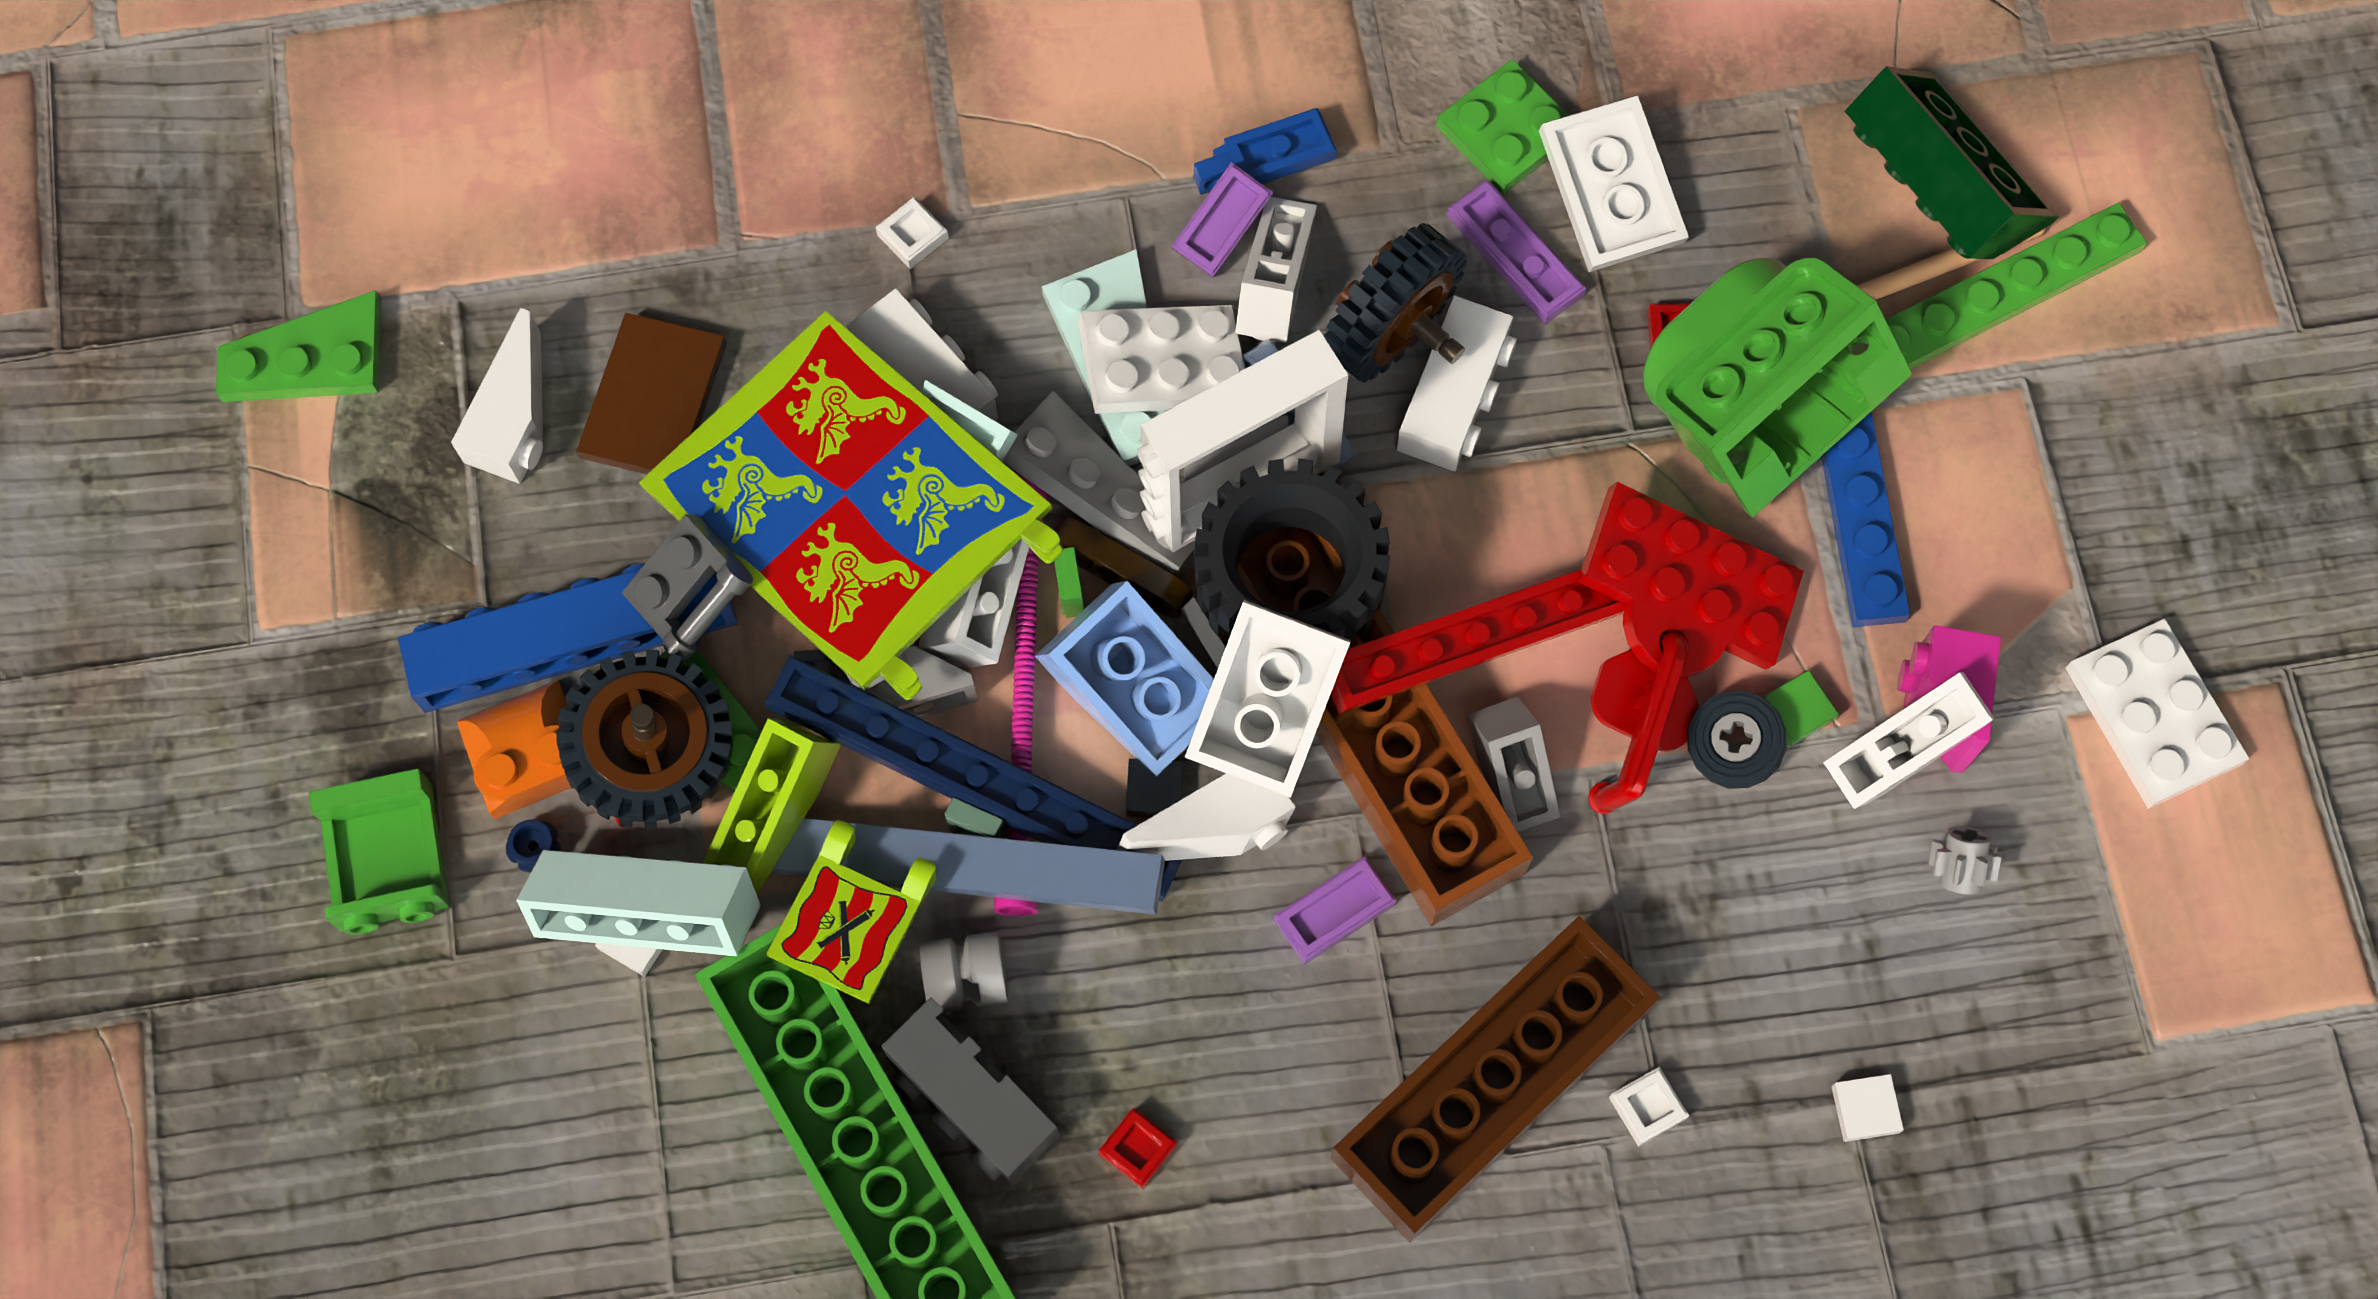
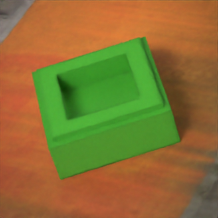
M1074 547L1062 549L1061 555L1054 560L1062 613L1066 615V618L1077 617L1084 610Z
M1809 670L1763 696L1779 712L1786 728V741L1790 747L1834 722L1839 716Z

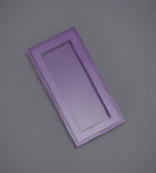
M1231 162L1173 243L1171 249L1213 278L1268 202L1273 192Z
M1364 856L1275 914L1273 921L1305 965L1394 907L1397 900L1366 856Z

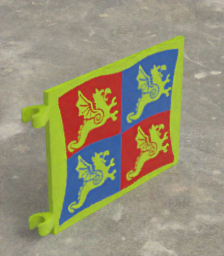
M827 311L823 312L639 482L641 487L678 521L685 514H698L752 575L753 583L750 586L860 687L865 690L881 675L905 700H910L922 689V685L918 680L916 671L898 657L1021 538L1045 563H1052L1063 551L1061 545H1059L1060 538L1058 534L1049 526L1040 522L1052 509L1051 504Z

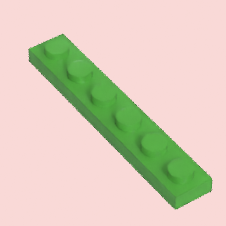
M2118 202L1886 319V322L1909 369H1912L2141 253L2147 242Z

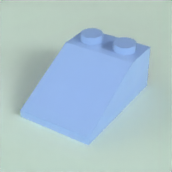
M1128 581L1111 584L1035 655L1065 691L1156 776L1190 745L1214 678Z

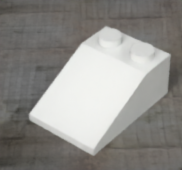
M1244 600L1185 758L1291 798L1351 640Z

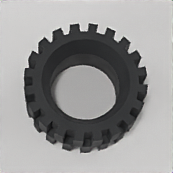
M1299 458L1298 471H1285L1283 459L1269 460L1267 475L1259 477L1253 465L1240 472V488L1236 489L1228 480L1217 490V506L1210 502L1207 503L1202 513V529L1197 528L1195 586L1197 585V600L1202 613L1209 611V626L1218 637L1227 631L1230 638L1244 600L1349 639L1351 642L1348 649L1354 647L1357 631L1365 636L1373 625L1375 610L1380 611L1384 599L1390 555H1388L1390 538L1388 528H1380L1382 512L1376 502L1373 501L1367 506L1363 505L1365 488L1354 479L1345 489L1340 486L1341 470L1328 465L1324 476L1313 474L1314 460ZM1295 527L1306 529L1320 535L1333 546L1341 559L1345 575L1337 590L1327 600L1315 607L1299 611L1272 608L1257 600L1246 589L1240 579L1237 565L1247 546L1260 535L1277 528Z

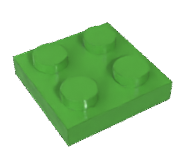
M1511 59L1438 115L1436 127L1504 195L1549 160L1539 134L1541 125L1569 115Z

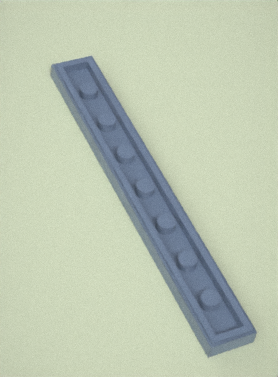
M804 818L771 871V874L808 877L821 852L828 832L835 821ZM849 823L855 827L856 843L842 865L886 886L903 887L915 859L920 857L936 865V880L930 891L1157 915L1165 859L1162 855Z

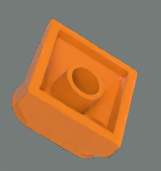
M559 680L456 721L474 770L475 784L483 795L489 814L494 819L571 788L562 768L557 746L556 732H559L558 716L560 708L565 709L567 705L566 696Z

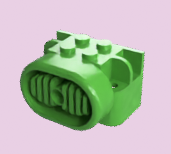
M1756 258L1742 262L1725 272L1661 331L1646 358L1643 382L1648 398L1667 416L1688 451L1702 462L1707 472L1719 483H1727L1732 488L1746 513L1753 518L1905 382L1912 373L1876 300L1824 261L1817 258H1803L1786 266L1774 259Z

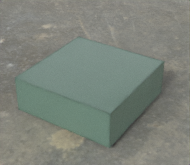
M952 798L944 814L950 832L971 836L1005 838L1006 830L1002 819Z

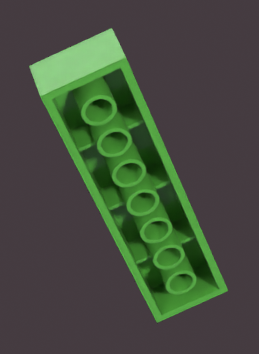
M782 924L742 946L737 956L727 955L694 974L876 1298L1015 1299L836 988L767 956V951Z

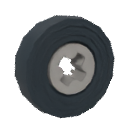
M1725 691L1709 698L1694 713L1687 730L1688 751L1696 769L1710 782L1728 789L1750 788L1766 781L1780 767L1786 752V728L1779 712L1763 697L1747 691ZM1735 726H1742L1745 736L1753 739L1751 745H1741L1739 753L1730 752L1728 742L1721 740L1723 734H1732Z

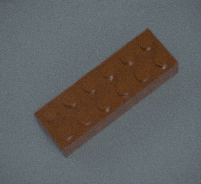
M1578 916L1333 1147L1330 1159L1406 1240L1411 1243L1652 1011L1661 997Z

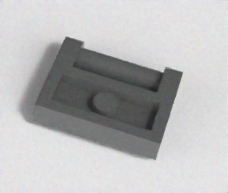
M685 514L623 590L622 594L663 639L662 646L669 654L673 653L681 656L683 662H686L698 649V639L735 595L744 594L753 583V577L698 514ZM717 572V583L684 623L681 624L677 618L712 575Z

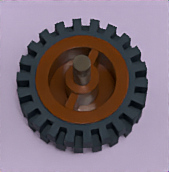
M1421 223L1417 228L1413 226L1407 230L1404 237L1400 235L1394 241H1388L1375 255L1372 261L1373 267L1369 264L1362 272L1364 275L1360 282L1358 280L1352 281L1337 299L1336 304L1338 307L1335 311L1338 315L1330 319L1327 325L1329 330L1324 334V338L1344 369L1358 381L1367 382L1368 379L1371 381L1378 376L1379 372L1381 374L1386 372L1390 368L1392 361L1397 363L1404 356L1405 349L1407 347L1412 348L1419 341L1418 337L1432 349L1439 351V354L1450 364H1454L1465 351L1464 346L1454 338H1450L1449 334L1433 322L1432 319L1436 314H1441L1446 306L1444 301L1453 296L1457 287L1455 284L1464 275L1462 270L1467 266V261L1465 260L1467 256L1430 224Z
M646 649V656L635 657L634 650L622 652L623 660L613 663L611 657L600 661V669L592 673L588 669L580 676L581 685L577 690L571 687L567 693V705L565 709L560 708L558 716L559 732H556L562 768L571 788H575L578 792L579 799L587 807L590 805L595 807L598 815L609 820L613 816L619 818L620 825L630 827L633 826V821L644 822L645 828L657 827L656 821L668 819L669 824L681 821L680 814L688 810L691 814H694L701 809L702 801L707 796L711 799L718 791L720 779H725L729 769V758L732 757L733 748L729 708L725 698L722 699L719 695V687L713 679L706 680L703 676V669L694 663L690 667L684 665L681 656L671 653L669 659L661 658L659 650Z

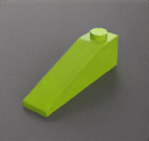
M768 718L702 864H728L736 867H746L755 892L758 894L820 793L841 745L790 719Z

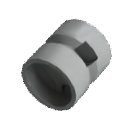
M998 931L967 935L962 945H957L952 938L920 942V960L926 1001L932 997L944 1009L941 1013L961 1010L964 1002L971 1000L977 1008L1008 1003L1006 975Z

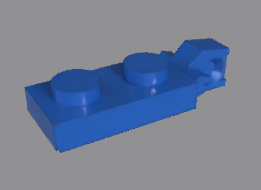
M1314 108L1224 138V144L1213 150L1214 157L1194 163L1193 179L1201 195L1210 193L1232 162L1259 183L1264 184L1335 160L1337 149L1319 109Z

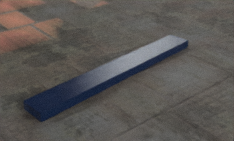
M792 655L789 656L765 701V708L944 796L958 799L1003 820L1004 825L1040 843L1117 850L1123 834L1137 826V824ZM1182 860L1165 861L1159 901L1162 902Z

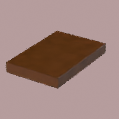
M625 312L576 450L579 458L646 475L651 472L699 427L727 344L725 337Z

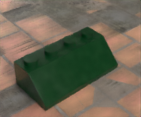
M1886 66L1844 111L1856 124L1853 128L1856 136L1867 146L1876 148L1886 160L1884 167L1890 176L1899 183L1909 186L1918 197L1915 203L1919 210L1926 217L1933 221H1938L1949 233L1947 237L1949 245L1966 259H1995L2050 226L2059 218L2057 213L1933 72Z

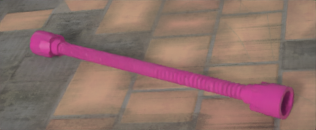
M1010 467L1015 474L1050 503V495ZM1030 547L1016 598L1018 603L1016 604L1017 616L1015 627L1017 629L1015 630L1016 649L1014 650L1016 655L1014 656L1015 675L1013 676V686L1015 688H1013L1014 701L1012 704L1014 707L1012 708V720L1014 721H1012L1013 728L1011 731L1013 733L1011 735L1013 741H1011L1012 761L1010 763L1032 772L1030 768L1032 767V755L1030 754H1032L1031 741L1033 740L1031 734L1033 733L1032 714L1034 713L1033 688L1035 683L1033 681L1035 680L1034 655L1036 654L1035 629L1037 626L1035 622H1037L1036 603L1038 595L1036 590L1038 589L1037 571L1039 559ZM1009 827L1008 839L1029 841L1028 836ZM994 897V912L1004 916H1032L1038 913V902Z

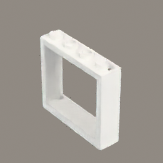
M1320 330L1140 425L1142 447L1137 449V453L1143 469L1139 470L1138 473L1145 487L1144 490L1140 491V496L1146 507V510L1142 511L1141 514L1149 532L1153 531L1157 539L1163 537L1172 552L1195 541L1197 528L1202 529V513L1207 503L1210 502L1217 506V490L1228 480L1236 489L1240 488L1241 471L1254 465L1259 477L1267 475L1268 461L1276 459L1284 460L1285 471H1298V459L1300 458L1314 460L1313 474L1317 475L1326 470L1328 465L1334 466L1340 462L1348 373ZM1295 408L1294 424L1180 484V469Z

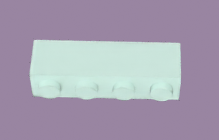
M548 850L542 851L516 900L534 937L728 956L738 955L761 906L746 867Z

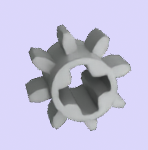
M1957 826L1949 829L1946 841L1933 839L1928 865L1933 866L1932 874L1934 876H1940V885L1943 888L1959 894H1977L1982 891L1985 879L1998 881L2002 855L1997 854V845L1990 844L1991 836L1988 833L1973 827Z

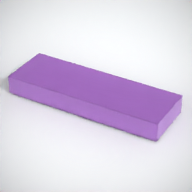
M1488 180L1482 182L1448 207L1446 216L1544 324L1550 322L1584 297L1586 287Z

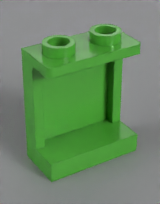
M419 768L309 791L311 813L321 821L332 904V906L325 907L326 920L338 930L350 935L365 934L377 930L381 922L400 919L404 923L422 922L434 917V911L450 908L433 785Z

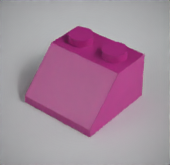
M1934 625L1923 642H1915L1911 659H1904L1902 661L1898 675L1897 690L1905 692L1903 710L1958 673L1964 672L1991 714H1993L2001 637ZM1992 721L1940 757L1951 772L1963 773L1989 743Z

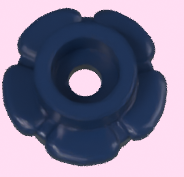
M525 820L518 823L511 830L506 843L508 859L512 863H517L520 870L531 873L543 850H561V845L556 840L558 837L557 830L546 821ZM538 842L539 846L536 850H529L530 843Z

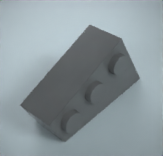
M930 997L881 1046L893 1069L896 1071L890 1080L913 1103L922 1096L936 1110L930 1117L931 1121L952 1142L961 1135L976 1150L970 1156V1159L991 1181L994 1182L1001 1175L1012 1186L1060 1137L1058 1128L1007 1075L1004 1076L980 1052L981 1048L970 1036L965 1038L942 1015L941 1012L944 1009Z

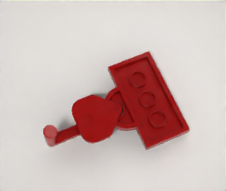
M1618 481L1607 490L1577 582L1625 604L1622 625L1627 644L1631 648V650L1613 656L1601 664L1591 693V707L1596 718L1606 727L1631 738L1618 781L1614 783L1599 782L1589 791V805L1595 812L1600 814L1611 813L1615 809L1642 797L1646 790L1658 750L1672 751L1684 745L1688 740L1687 730L1694 713L1699 707L1698 699L1688 680V676L1696 675L1720 659L1724 651L1764 670L1776 665L1804 570Z

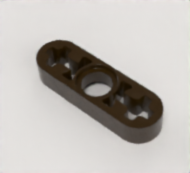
M1062 517L1054 529L1060 538L1059 545H1061L1062 549L1074 547L1077 566L1110 585L1128 581L1152 609L1165 616L1179 618L1182 613L1181 608L1193 596L1189 586L1178 577L1073 518Z

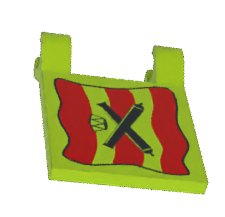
M837 820L830 828L821 852L767 951V956L870 1004L918 909L935 883L936 865L929 860L918 857L909 870L901 892L894 890L842 865L856 843V835L853 825Z

